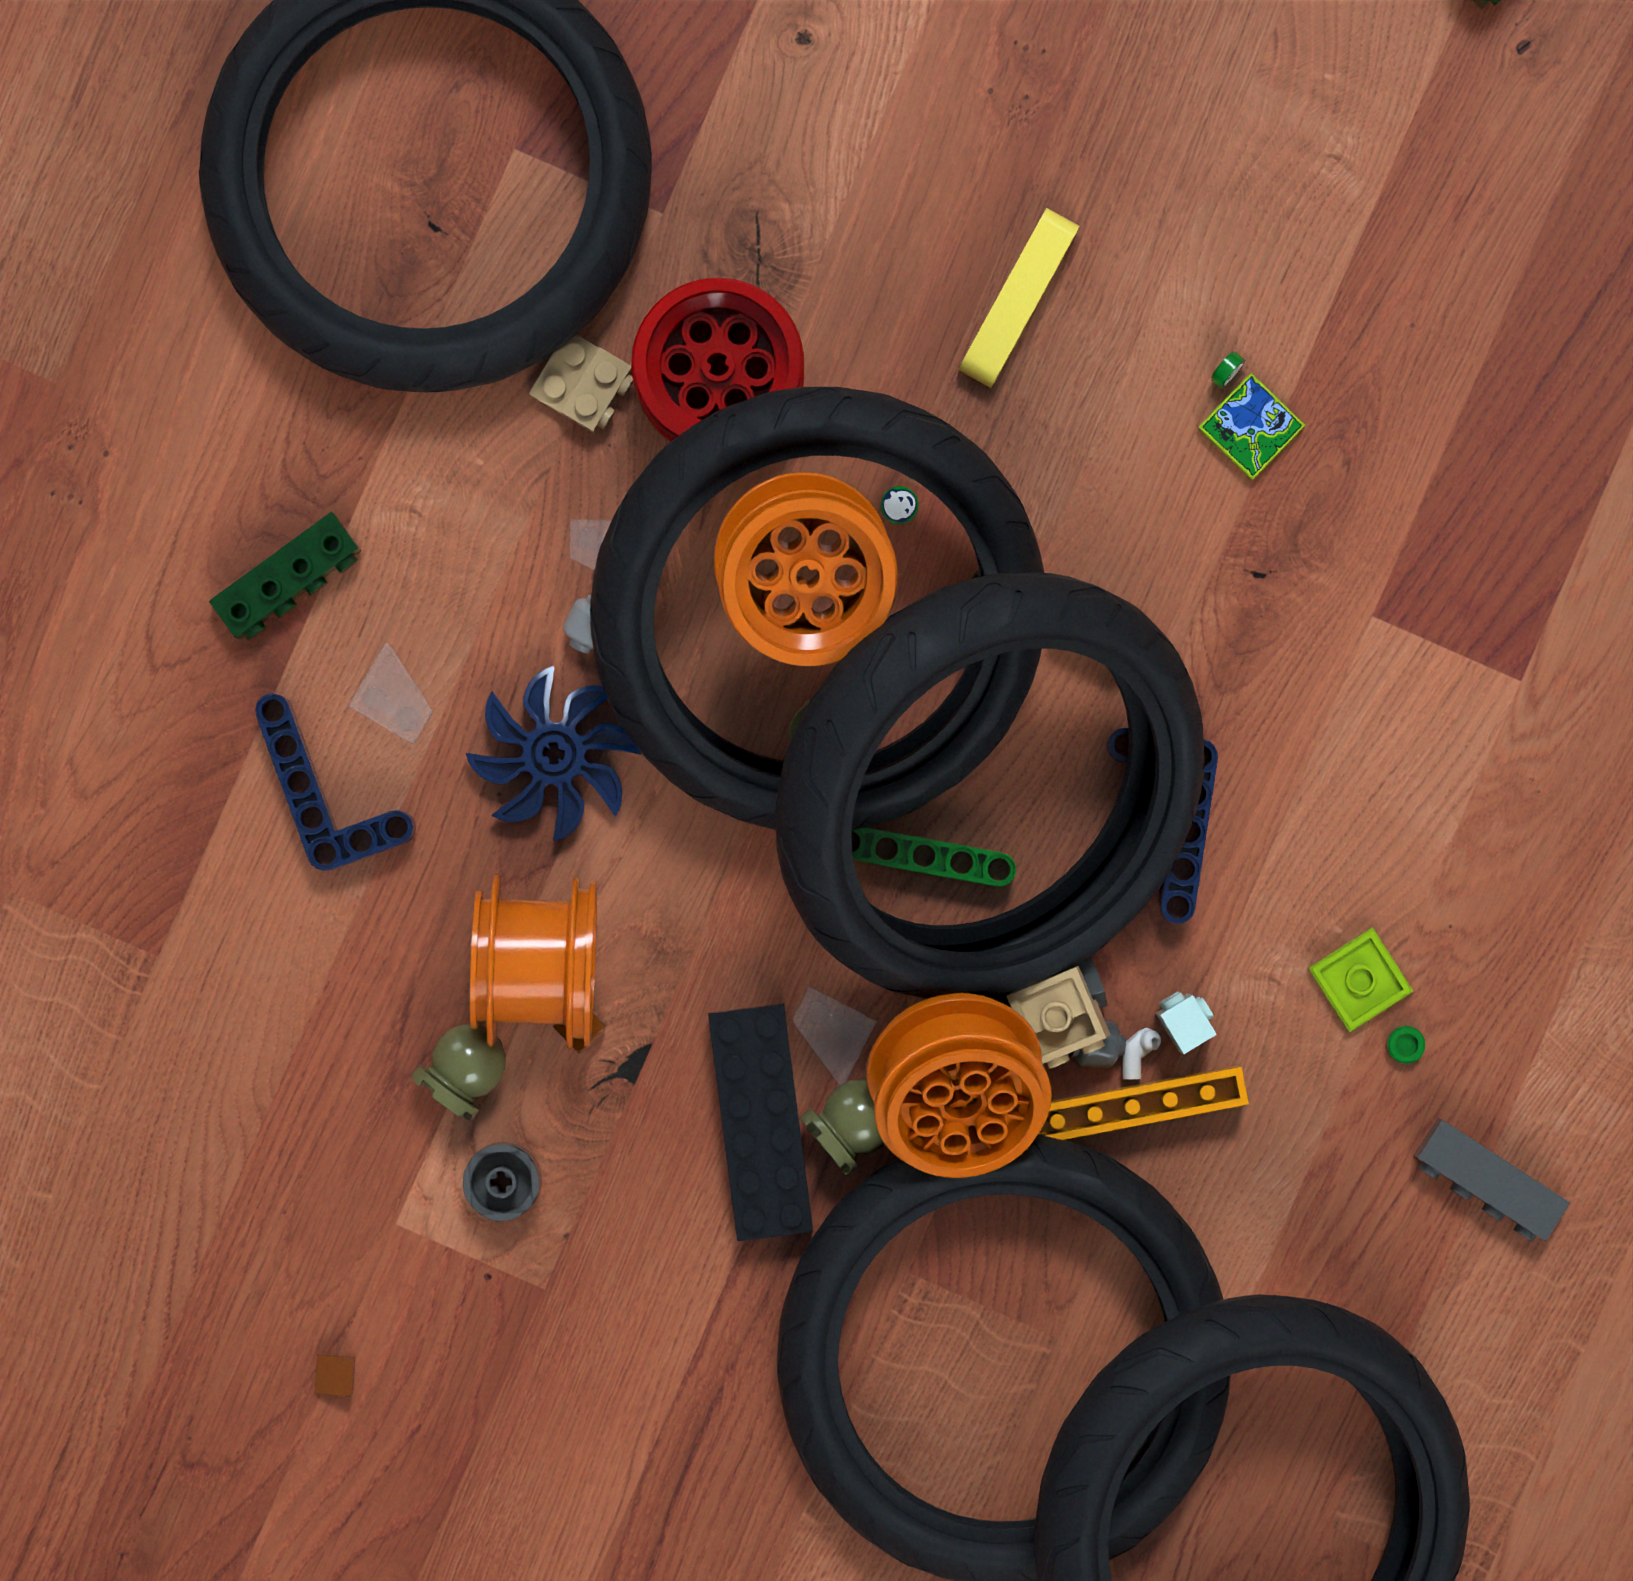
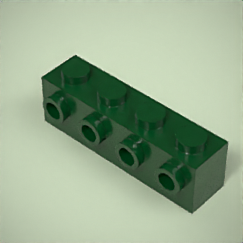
M331 511L209 600V603L236 639L240 640L245 636L249 641L266 629L263 622L274 614L281 618L297 606L294 600L304 592L311 596L328 583L325 577L336 569L339 573H342L358 561L355 555L362 550L337 516Z

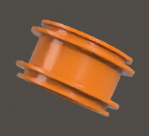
M970 993L943 994L922 1000L897 1015L883 1030L874 1043L868 1057L866 1067L867 1087L875 1104V1122L882 1141L900 1160L928 1174L948 1178H965L997 1170L1015 1160L1031 1145L1049 1115L1052 1098L1051 1085L1048 1074L1042 1065L1041 1048L1035 1031L1017 1011L1001 1002L982 995ZM974 1098H978L975 1103L969 1105Z

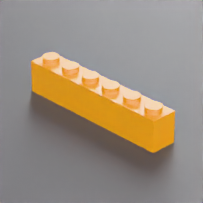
M1236 1065L1051 1101L1047 1120L1039 1134L1066 1140L1248 1105L1249 1101L1241 1066Z

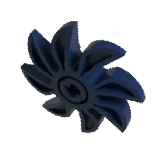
M552 666L536 674L529 682L524 693L523 706L530 717L536 722V728L532 732H525L512 719L493 691L487 700L485 717L491 734L498 742L522 746L523 754L521 757L497 758L466 753L472 769L480 777L491 783L506 785L522 772H529L532 775L530 785L526 786L518 796L491 815L502 821L520 822L535 816L542 809L545 787L551 784L555 785L559 793L553 841H557L571 834L579 825L583 816L584 801L571 784L573 777L577 775L583 776L595 788L615 816L621 806L622 787L617 774L610 766L588 763L584 758L586 751L590 749L613 750L642 754L623 728L615 724L601 723L585 736H580L576 733V725L588 713L608 699L603 686H585L572 692L566 697L563 720L559 723L552 722L549 718V700L555 666ZM550 743H557L559 750L565 751L564 759L558 758L559 764L552 765L549 758L543 756L544 748L550 749Z

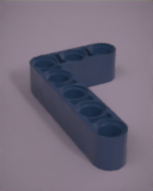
M274 693L266 694L259 699L255 708L256 717L306 855L312 866L323 871L334 870L403 845L413 838L416 831L415 821L407 812L399 810L389 811L337 830L293 706L287 698ZM278 700L284 707V713L281 719L271 722L265 716V707L269 702ZM285 736H291L297 743V749L292 756L285 758L278 752V742ZM303 771L308 775L310 785L305 792L296 793L291 787V778L295 773ZM311 807H317L323 814L321 825L315 829L307 827L303 819L304 813ZM399 816L405 819L408 829L403 837L396 839L389 834L387 827L392 818ZM366 830L372 838L371 846L367 850L360 852L354 848L352 838L355 832ZM323 843H330L336 850L335 859L327 865L319 862L316 855L318 847Z
M1120 728L1114 731L1107 741L1109 755L1115 761L1127 763L1128 756L1118 754L1114 748V742L1119 735L1125 734L1129 736L1128 728ZM1204 740V748L1208 750L1210 759L1204 767L1202 782L1204 798L1198 804L1195 817L1192 820L1198 828V836L1191 843L1184 842L1177 857V860L1184 858L1191 862L1193 872L1188 879L1179 880L1174 876L1171 869L1161 886L1159 912L1167 922L1173 924H1181L1188 921L1193 916L1196 907L1218 762L1216 747L1207 740ZM1173 896H1180L1187 903L1186 913L1179 918L1172 917L1167 911L1168 900Z

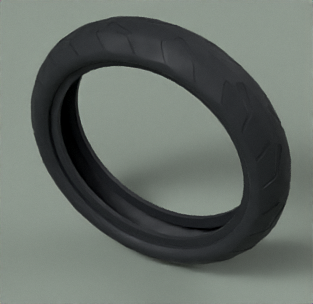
M273 0L244 31L221 68L207 108L203 126L199 184L207 227L217 256L236 292L273 335L323 369L375 388L424 393L446 392L491 384L542 361L564 346L597 316L622 280L636 251L649 207L652 152L645 110L635 80L614 40L578 0ZM427 7L453 9L490 19L511 29L543 53L559 71L570 87L585 121L590 155L589 183L578 225L567 247L553 267L528 292L506 307L467 323L438 328L398 327L358 316L338 306L311 286L295 269L276 236L269 216L264 186L265 148L270 125L286 88L308 59L328 41L344 30L384 13Z
M835 386L799 387L761 394L713 413L692 425L668 443L655 456L629 488L616 510L601 543L594 571L590 600V628L597 671L613 712L623 730L644 757L672 784L703 805L737 820L776 830V800L784 761L761 756L740 748L722 738L701 722L680 699L666 677L657 655L654 637L656 594L665 563L683 529L712 497L743 476L765 466L785 460L808 456L859 458L899 471L936 495L952 511L966 530L975 551L980 577L999 573H1044L1037 538L1024 506L1010 483L989 456L947 422L924 409L890 395ZM1042 649L1010 651L966 666L951 693L922 724L904 737L876 750L867 767L857 794L852 830L891 821L920 809L960 783L979 766L1004 738L1033 683Z
M999 573L977 577L943 587L890 615L883 625L861 640L835 665L804 710L783 762L775 811L776 849L782 877L788 893L813 937L836 960L869 982L892 992L926 999L954 993H970L988 998L1007 995L1069 970L1102 949L1139 914L1159 890L1177 860L1198 807L1205 765L1202 714L1193 682L1179 653L1164 633L1133 604L1099 586L1073 577L1053 573ZM1057 649L1087 656L1106 665L1115 679L1126 708L1129 732L1127 766L1117 800L1105 825L1091 846L1066 874L1049 888L1020 906L997 916L972 923L957 925L914 923L896 918L870 904L861 889L852 856L851 832L853 812L857 794L867 767L882 740L901 715L929 689L951 674L972 663L1010 651Z
M1038 1134L1031 1145L1012 1162L997 1170L978 1176L965 1178L935 1176L918 1170L899 1158L872 1173L832 1209L810 1240L795 1269L781 1313L777 1351V1375L783 1412L794 1446L814 1485L841 1518L876 1547L905 1565L953 1581H1039L1034 1551V1526L1036 1518L1020 1521L978 1520L937 1508L900 1486L875 1461L859 1438L849 1417L842 1395L838 1367L840 1335L851 1296L863 1273L884 1246L905 1227L945 1205L985 1195L1013 1194L1033 1196L1071 1207L1093 1218L1118 1237L1136 1256L1147 1273L1157 1294L1165 1322L1193 1308L1224 1300L1217 1277L1199 1240L1189 1225L1162 1194L1143 1178L1109 1156L1074 1142L1047 1137L1044 1134ZM1231 1375L1212 1382L1186 1398L1171 1410L1147 1436L1145 1442L1132 1459L1115 1499L1108 1541L1109 1561L1135 1547L1162 1524L1183 1501L1210 1459L1223 1423Z
M1263 1294L1233 1297L1193 1308L1147 1331L1123 1349L1091 1381L1064 1420L1053 1444L1040 1484L1034 1526V1551L1039 1581H1112L1109 1567L1108 1541L1115 1499L1122 1479L1134 1455L1156 1425L1171 1410L1193 1393L1224 1377L1254 1368L1299 1366L1324 1371L1347 1380L1367 1401L1387 1439L1395 1477L1394 1513L1388 1542L1371 1581H1455L1464 1557L1470 1513L1466 1455L1458 1427L1444 1397L1419 1360L1381 1327L1344 1308L1313 1299Z

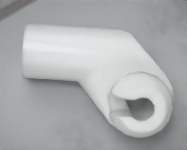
M1144 1028L1138 1030L1126 1041V1049L1122 1057L1123 1079H1141V1059L1152 1050L1158 1049L1161 1044V1036L1157 1031Z

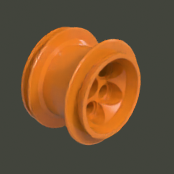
M811 472L788 473L765 480L754 486L729 510L719 529L714 550L715 576L723 608L732 626L753 648L772 659L790 665L819 666L841 660L861 640L884 624L895 599L898 577L897 562L890 539L887 536L886 529L878 512L854 487L824 474ZM786 527H794L799 530V536L793 542L786 543L778 538L781 530ZM825 530H834L839 534V537L834 544L823 545L818 542L819 535ZM763 559H771L777 563L776 569L766 575L758 573L755 570L756 565ZM848 564L855 568L854 575L847 580H840L834 576L835 571L842 565ZM806 565L809 570L817 569V574L809 581H806L804 576L796 577L798 570ZM780 594H788L793 597L792 604L785 609L775 608L772 605L773 600ZM819 597H828L833 601L830 608L821 612L815 611L812 608V604Z
M496 874L493 879L491 899L484 898L482 890L476 891L471 942L470 1025L471 1029H478L479 1021L486 1022L487 1043L490 1047H493L495 1044L497 1022L564 1024L566 1027V1043L569 1050L574 1046V1039H584V1047H591L596 965L597 881H590V888H580V879L575 877L569 901L502 899V881L499 874Z

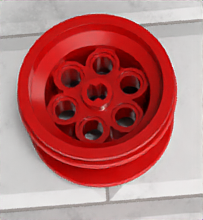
M705 278L677 287L651 308L641 323L635 337L632 349L631 371L636 394L645 415L655 429L671 442L692 425L726 408L725 399L732 392H741L748 400L771 391L803 387L804 352L800 335L790 315L767 292L752 284L736 279ZM698 324L709 326L712 330L710 339L704 343L693 341L690 337V332L694 326ZM743 326L749 330L750 338L745 344L736 345L729 340L728 334L733 327ZM677 356L688 358L691 362V368L688 373L684 375L672 373L669 368L672 359ZM716 356L726 359L725 367L728 371L720 376L711 374L712 367L708 363ZM752 360L763 361L768 367L766 375L760 379L749 377L746 373L748 363ZM694 390H702L709 397L707 405L702 409H693L687 404V397Z

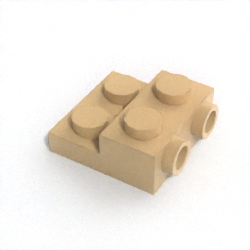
M576 334L564 346L552 354L529 395L595 434L598 427L605 429L616 410L611 408V405L619 394L624 397L633 383V378L630 375L632 372L631 365Z
M1079 966L1007 995L1011 1008L1022 1015L1035 1031L1041 1048L1042 1064L1047 1063L1049 1069L1070 1061L1068 1054L1073 1051L1082 1049L1085 1055L1104 1047L1103 1039L1111 1035L1096 999H1092Z

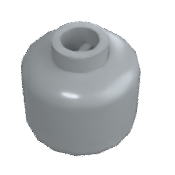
M591 594L587 598L575 600L563 624V631L570 638L569 645L587 654L591 649L593 650L590 628Z

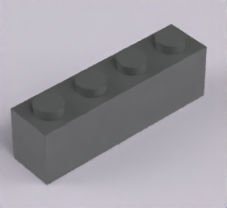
M1437 1118L1413 1155L1421 1161L1417 1168L1436 1180L1440 1174L1453 1182L1450 1186L1452 1191L1468 1201L1474 1195L1485 1203L1481 1208L1483 1211L1500 1222L1504 1216L1517 1223L1513 1230L1531 1242L1534 1241L1536 1236L1546 1241L1570 1205V1202L1439 1118Z

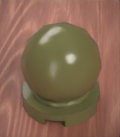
M470 1024L452 1027L438 1038L432 1050V1066L426 1068L419 1064L410 1075V1078L418 1086L423 1084L434 1093L431 1097L459 1117L464 1116L466 1120L471 1122L479 1111V1108L474 1104V1098L488 1095L499 1085L505 1070L506 1053L501 1040L497 1036L494 1046L490 1047L488 1045L487 1029L483 1026L478 1025V1029H471Z
M865 1079L848 1081L836 1087L826 1099L823 1113L816 1114L810 1108L799 1117L808 1131L825 1152L834 1159L846 1176L859 1167L853 1160L856 1158V1154H869L885 1145L877 1130L874 1115L875 1104L871 1099L867 1080Z

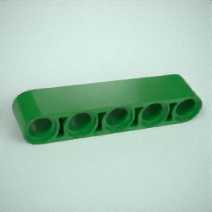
M866 827L852 830L860 838L859 848L852 853L854 861L990 886H1005L1014 879L1016 874L1014 860L1002 852ZM882 838H890L896 842L897 853L890 860H883L876 853V844ZM919 845H928L935 853L933 863L927 867L917 865L913 859V852ZM957 852L967 853L972 860L970 870L964 874L956 873L950 865L952 856ZM996 858L1005 860L1009 866L1008 876L1001 881L992 879L988 873L989 863Z

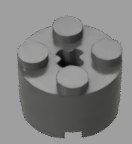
M509 1142L494 1143L481 1149L469 1161L463 1175V1191L466 1200L479 1214L494 1221L511 1220L525 1213L536 1201L542 1183L541 1171L533 1155L525 1148ZM499 1171L505 1172V1177L512 1178V1183L506 1187V1191H501L500 1186L497 1184L493 1185L492 1180L499 1176Z

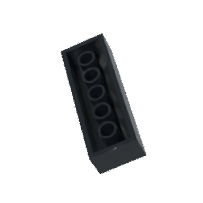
M784 1003L710 1012L708 1017L737 1241L813 1232Z

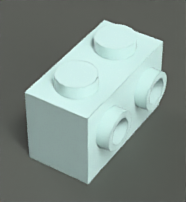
M1177 991L1159 1002L1162 1009L1155 1014L1178 1052L1185 1054L1217 1035L1208 1021L1214 1015L1203 998L1197 997L1195 999L1193 995L1188 993L1183 996L1181 992Z

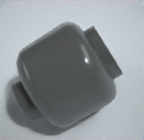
M1105 1020L1111 1035L1103 1039L1104 1047L1085 1055L1082 1049L1069 1053V1056H1073L1076 1064L1081 1067L1109 1069L1114 1066L1118 1057H1123L1126 1049V1038L1120 1034L1118 1025L1115 1022Z

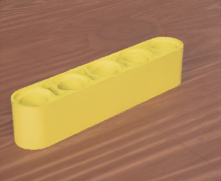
M1046 208L958 371L992 388L1080 227L1079 225Z

